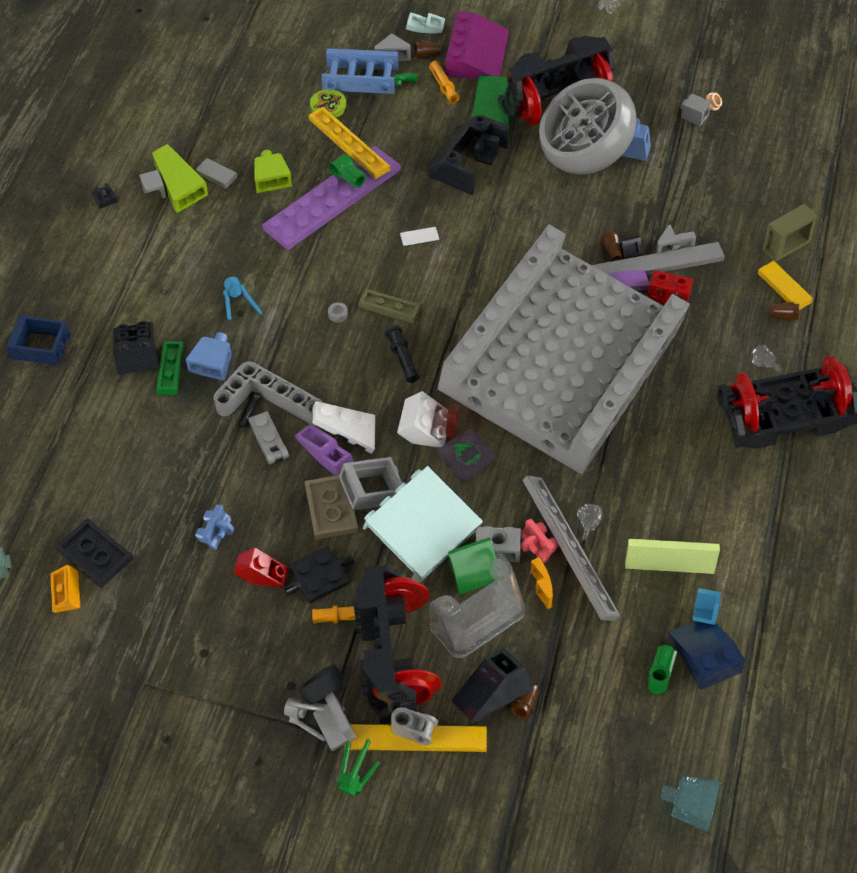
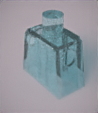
M683 776L680 779L678 789L664 785L660 799L674 803L671 814L674 818L708 833L721 781Z

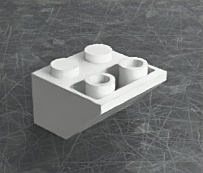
M422 391L405 399L397 433L412 444L442 448L445 446L452 412Z

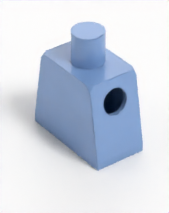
M637 118L634 137L622 156L646 161L651 147L649 127L640 124V120Z
M221 332L216 333L214 339L202 337L186 359L188 371L225 381L232 355L230 344L226 342L228 337Z

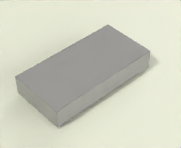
M208 158L195 169L199 176L225 189L237 178L236 172Z

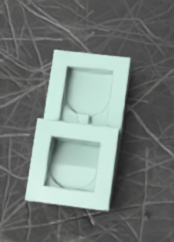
M410 12L406 29L420 33H442L445 18L431 13L426 18Z

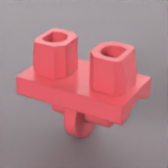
M532 519L526 520V526L521 532L520 538L523 542L520 547L523 552L531 550L543 563L547 562L550 555L557 551L559 545L555 538L548 539L545 536L547 529L542 522L534 523Z

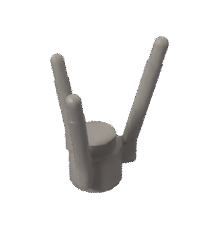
M290 697L284 708V715L290 717L289 722L297 724L322 741L326 740L323 735L299 719L306 716L307 710L323 711V707L327 704H308L306 701Z

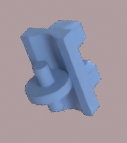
M216 505L214 510H206L204 522L207 526L206 528H198L195 534L200 542L207 543L210 549L217 550L221 539L225 535H231L234 531V527L230 524L232 519L224 512L222 505Z

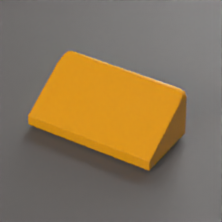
M66 565L50 573L52 612L79 609L78 570Z

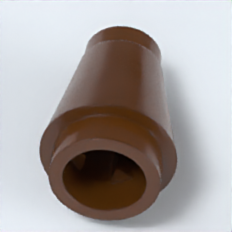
M419 40V42L414 44V54L419 58L440 55L441 44Z
M614 231L604 233L601 236V245L611 261L620 260L622 255L619 235Z
M788 302L770 305V317L792 322L799 320V304Z
M532 683L533 690L526 693L523 697L513 700L511 703L512 713L522 719L528 718L534 710L539 689Z

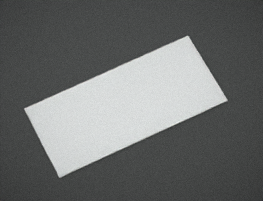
M436 227L400 233L403 246L439 240Z

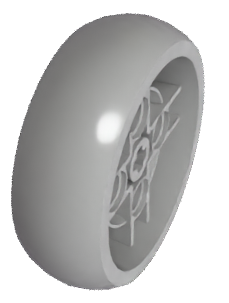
M584 79L566 87L550 102L541 119L539 139L545 156L558 169L576 175L591 174L607 168L623 155L634 137L637 124L634 103L630 95L621 86L606 79Z

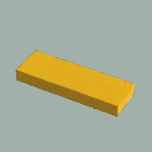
M775 261L758 269V275L787 303L794 302V304H799V310L812 303L813 298Z

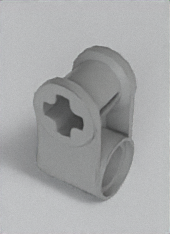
M403 707L393 711L391 729L395 735L413 740L422 745H430L433 728L438 724V720L435 717ZM402 719L407 721V723L401 725L398 724L396 721Z

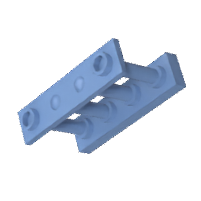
M327 48L326 59L327 67H330V73L322 74L323 90L395 94L394 77L390 76L391 70L398 71V52ZM348 68L347 75H338L337 69ZM355 69H366L365 76L355 75ZM373 69L384 70L383 77L372 76Z

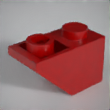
M253 548L238 555L233 574L250 584L282 588L285 584L288 567L257 548Z

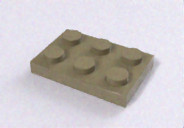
M339 475L304 481L315 540L358 532L355 511L352 510Z

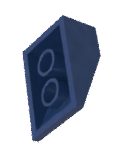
M692 621L668 631L671 640L701 690L742 673L745 659L735 642L717 623L713 625Z

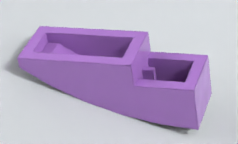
M309 424L295 435L299 443L335 476L340 474L344 463L354 462L352 455L339 447L336 439L312 424Z

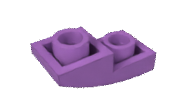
M631 270L609 274V276L634 290L647 291L650 285L645 270Z

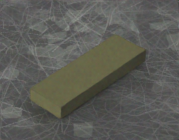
M365 289L358 302L359 308L413 324L421 310V304Z

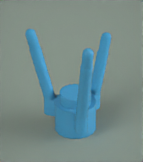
M229 277L224 281L225 290L223 294L225 296L228 320H231L229 297H238L241 293H243L258 314H262L258 305L247 293L244 285L240 284L237 277Z

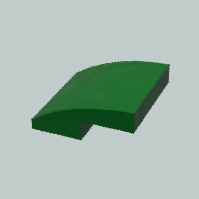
M490 537L448 551L450 568L454 573L456 590L459 595L501 581Z

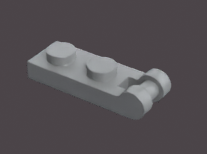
M268 411L248 418L253 433L269 465L275 463L277 459L289 458L288 451Z

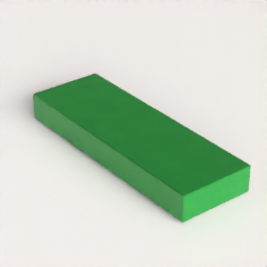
M163 341L156 387L157 395H178L184 352L183 341Z

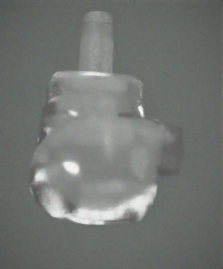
M762 344L754 348L751 353L753 364L758 367H765L766 369L771 366L780 374L784 371L775 363L777 358L768 350L766 345Z
M586 504L584 507H580L577 512V517L584 528L582 540H587L589 531L595 530L602 518L603 511L598 505Z

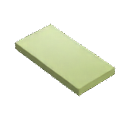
M629 539L625 569L714 574L720 552V544Z

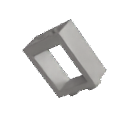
M391 457L344 463L339 474V479L353 511L381 507V502L388 496L392 498L396 494V489L404 483L401 481L398 468L394 465ZM383 475L389 490L365 494L359 478Z

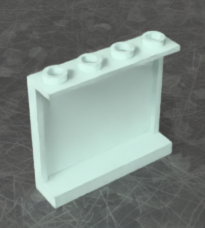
M428 466L422 471L418 469L411 476L412 480L408 484L402 483L396 489V494L392 498L390 496L386 497L380 504L381 508L377 511L372 510L364 518L366 521L363 526L364 530L369 527L414 573L412 579L418 583L425 579L448 557V551L457 549L476 532V527H480L483 522Z

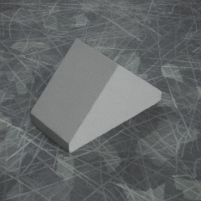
M392 33L375 46V51L398 52V61H411L410 44Z

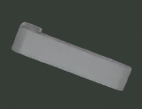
M244 362L214 394L216 411L221 416L231 415L253 391L254 393L259 392L261 397L314 426L317 425L312 423L313 405L316 401L323 403V401L254 362Z

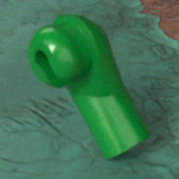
M400 73L393 76L395 87H401L402 82L417 83L418 74Z

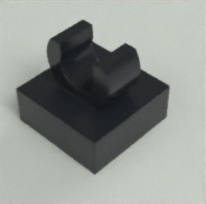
M107 183L104 184V187H95V190L92 191L93 198L100 209L118 202L115 193Z
M639 235L620 239L623 259L643 256L641 237Z

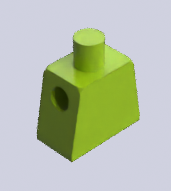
M264 150L261 153V157L255 158L257 193L292 187L291 173L281 154H272L270 150Z

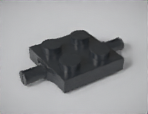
M326 546L289 564V569L294 576L295 582L283 587L287 596L300 590L310 604L349 585V580L343 568L355 563L351 554L339 560L334 556L330 547Z

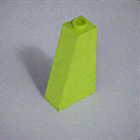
M168 144L152 152L156 170L159 172L164 188L176 213L208 196L206 182Z

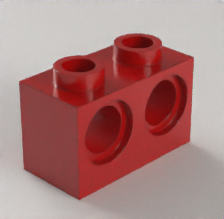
M654 270L649 285L648 298L655 302L666 304L670 296L674 294L682 300L689 302L693 279Z

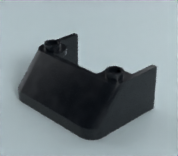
M477 115L457 126L427 164V175L434 180L473 195L474 172L459 166L462 162L460 154L474 137L480 138L482 133L500 137V147L508 149L509 126L483 115Z

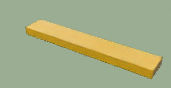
M324 107L308 115L309 120L373 178L377 179L390 171L388 163Z
M350 724L357 738L350 741V750H362L366 740L370 739L371 742L368 750L487 751V727L436 726L431 734L432 741L430 745H422L413 740L395 735L392 732L391 725Z

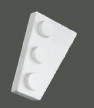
M315 402L313 405V424L334 435L340 434L348 438L349 443L353 445L357 443L365 447V451L370 454L373 453L375 450V415Z

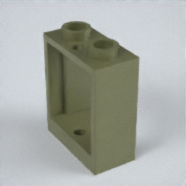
M803 204L769 223L762 250L776 262L810 243L817 220L815 212Z

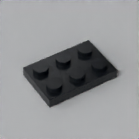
M88 518L55 546L57 552L100 588L134 559L129 551Z

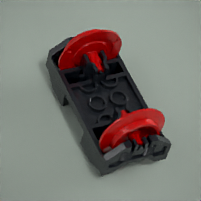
M583 36L571 39L565 54L561 58L551 59L545 63L538 52L526 53L519 58L513 67L507 69L508 86L506 92L499 95L497 101L505 115H518L528 124L537 125L542 115L541 102L547 101V97L559 94L566 87L584 79L600 78L613 82L612 71L615 69L613 49L605 36L601 38Z
M829 355L823 359L821 368L750 381L745 373H739L736 377V382L732 383V385H719L716 399L719 406L725 411L736 448L747 447L756 449L776 445L778 435L811 428L815 436L836 433L850 425L857 424V388L854 386V382L850 380L851 375L848 374L847 366ZM744 427L749 432V435H745Z
M388 565L364 567V575L357 587V597L353 598L357 633H361L362 642L376 640L377 649L364 650V660H359L363 695H368L369 705L379 716L380 724L390 723L393 711L400 707L417 712V705L429 701L441 688L439 676L429 671L413 670L411 658L393 660L389 626L407 624L406 613L413 612L424 606L428 602L430 594L426 586L411 578L402 577L400 571Z

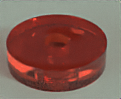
M451 403L449 406L446 421L447 437L455 438L460 404Z

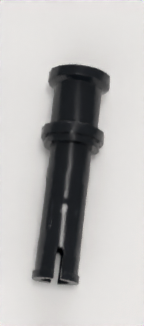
M391 326L385 331V337L391 343V351L397 355L406 381L414 383L419 379V375L407 349L408 342L403 338V331L400 326Z

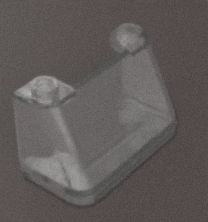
M503 555L490 565V575L495 581L461 604L451 596H441L430 603L431 631L454 657L464 658L524 617L525 603L513 568Z

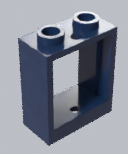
M19 315L6 347L11 359L58 365L60 358L64 356V347L66 342L70 340L71 332L68 330L66 321ZM29 333L57 336L52 350L24 347Z

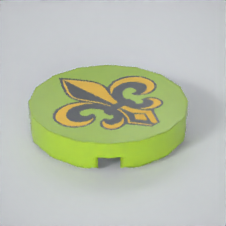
M321 90L312 96L310 109L313 113L324 107L337 118L345 112L346 99L339 91Z

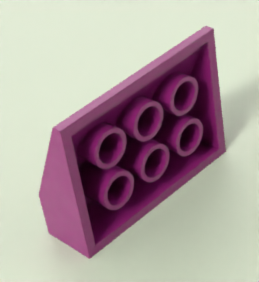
M457 11L446 56V75L469 79H479V75L500 77L509 30L476 13Z

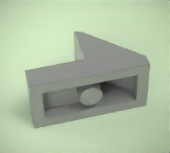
M668 225L657 242L656 253L695 246L696 236L694 231L675 235L671 225Z

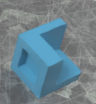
M698 588L693 613L694 621L715 625L721 592Z

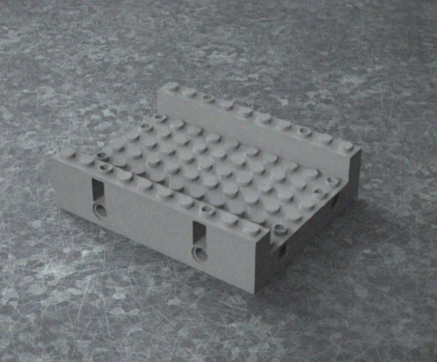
M548 224L444 361L438 390L582 475L677 334L690 303L672 294L664 306L660 305L563 250L562 245L566 234Z

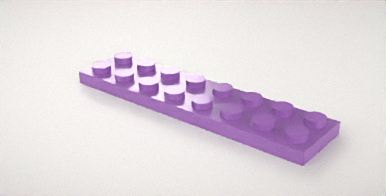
M374 146L371 149L390 165V171L375 179L356 161H353L354 165L366 175V180L361 187H352L341 176L337 178L332 175L262 224L263 230L289 250L401 170V165Z

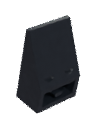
M141 321L135 325L128 326L122 324L113 328V355L118 375L159 368L153 322Z
M503 648L481 662L453 697L452 703L474 723L495 710L503 708L513 700L523 697L533 688L526 667Z

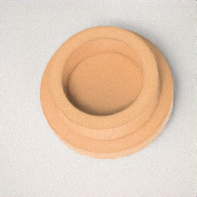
M717 93L706 95V100L711 101L710 110H718L722 105L720 95Z

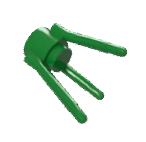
M370 739L366 740L352 772L347 771L345 775L351 746L350 742L346 743L340 775L336 781L339 783L338 790L351 796H355L356 792L361 793L363 786L379 766L380 762L376 761L359 782L361 777L357 775V772L371 742Z

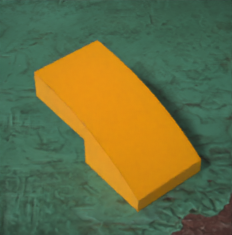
M538 557L531 561V573L537 580L535 593L546 608L549 609L552 607V584L546 567Z

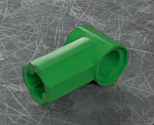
M343 154L329 163L332 174L337 178L341 176L352 187L359 188L366 180V175L354 165L353 160L348 154Z
M658 646L653 665L649 670L647 686L654 694H663L668 689L670 676L678 654L671 646Z

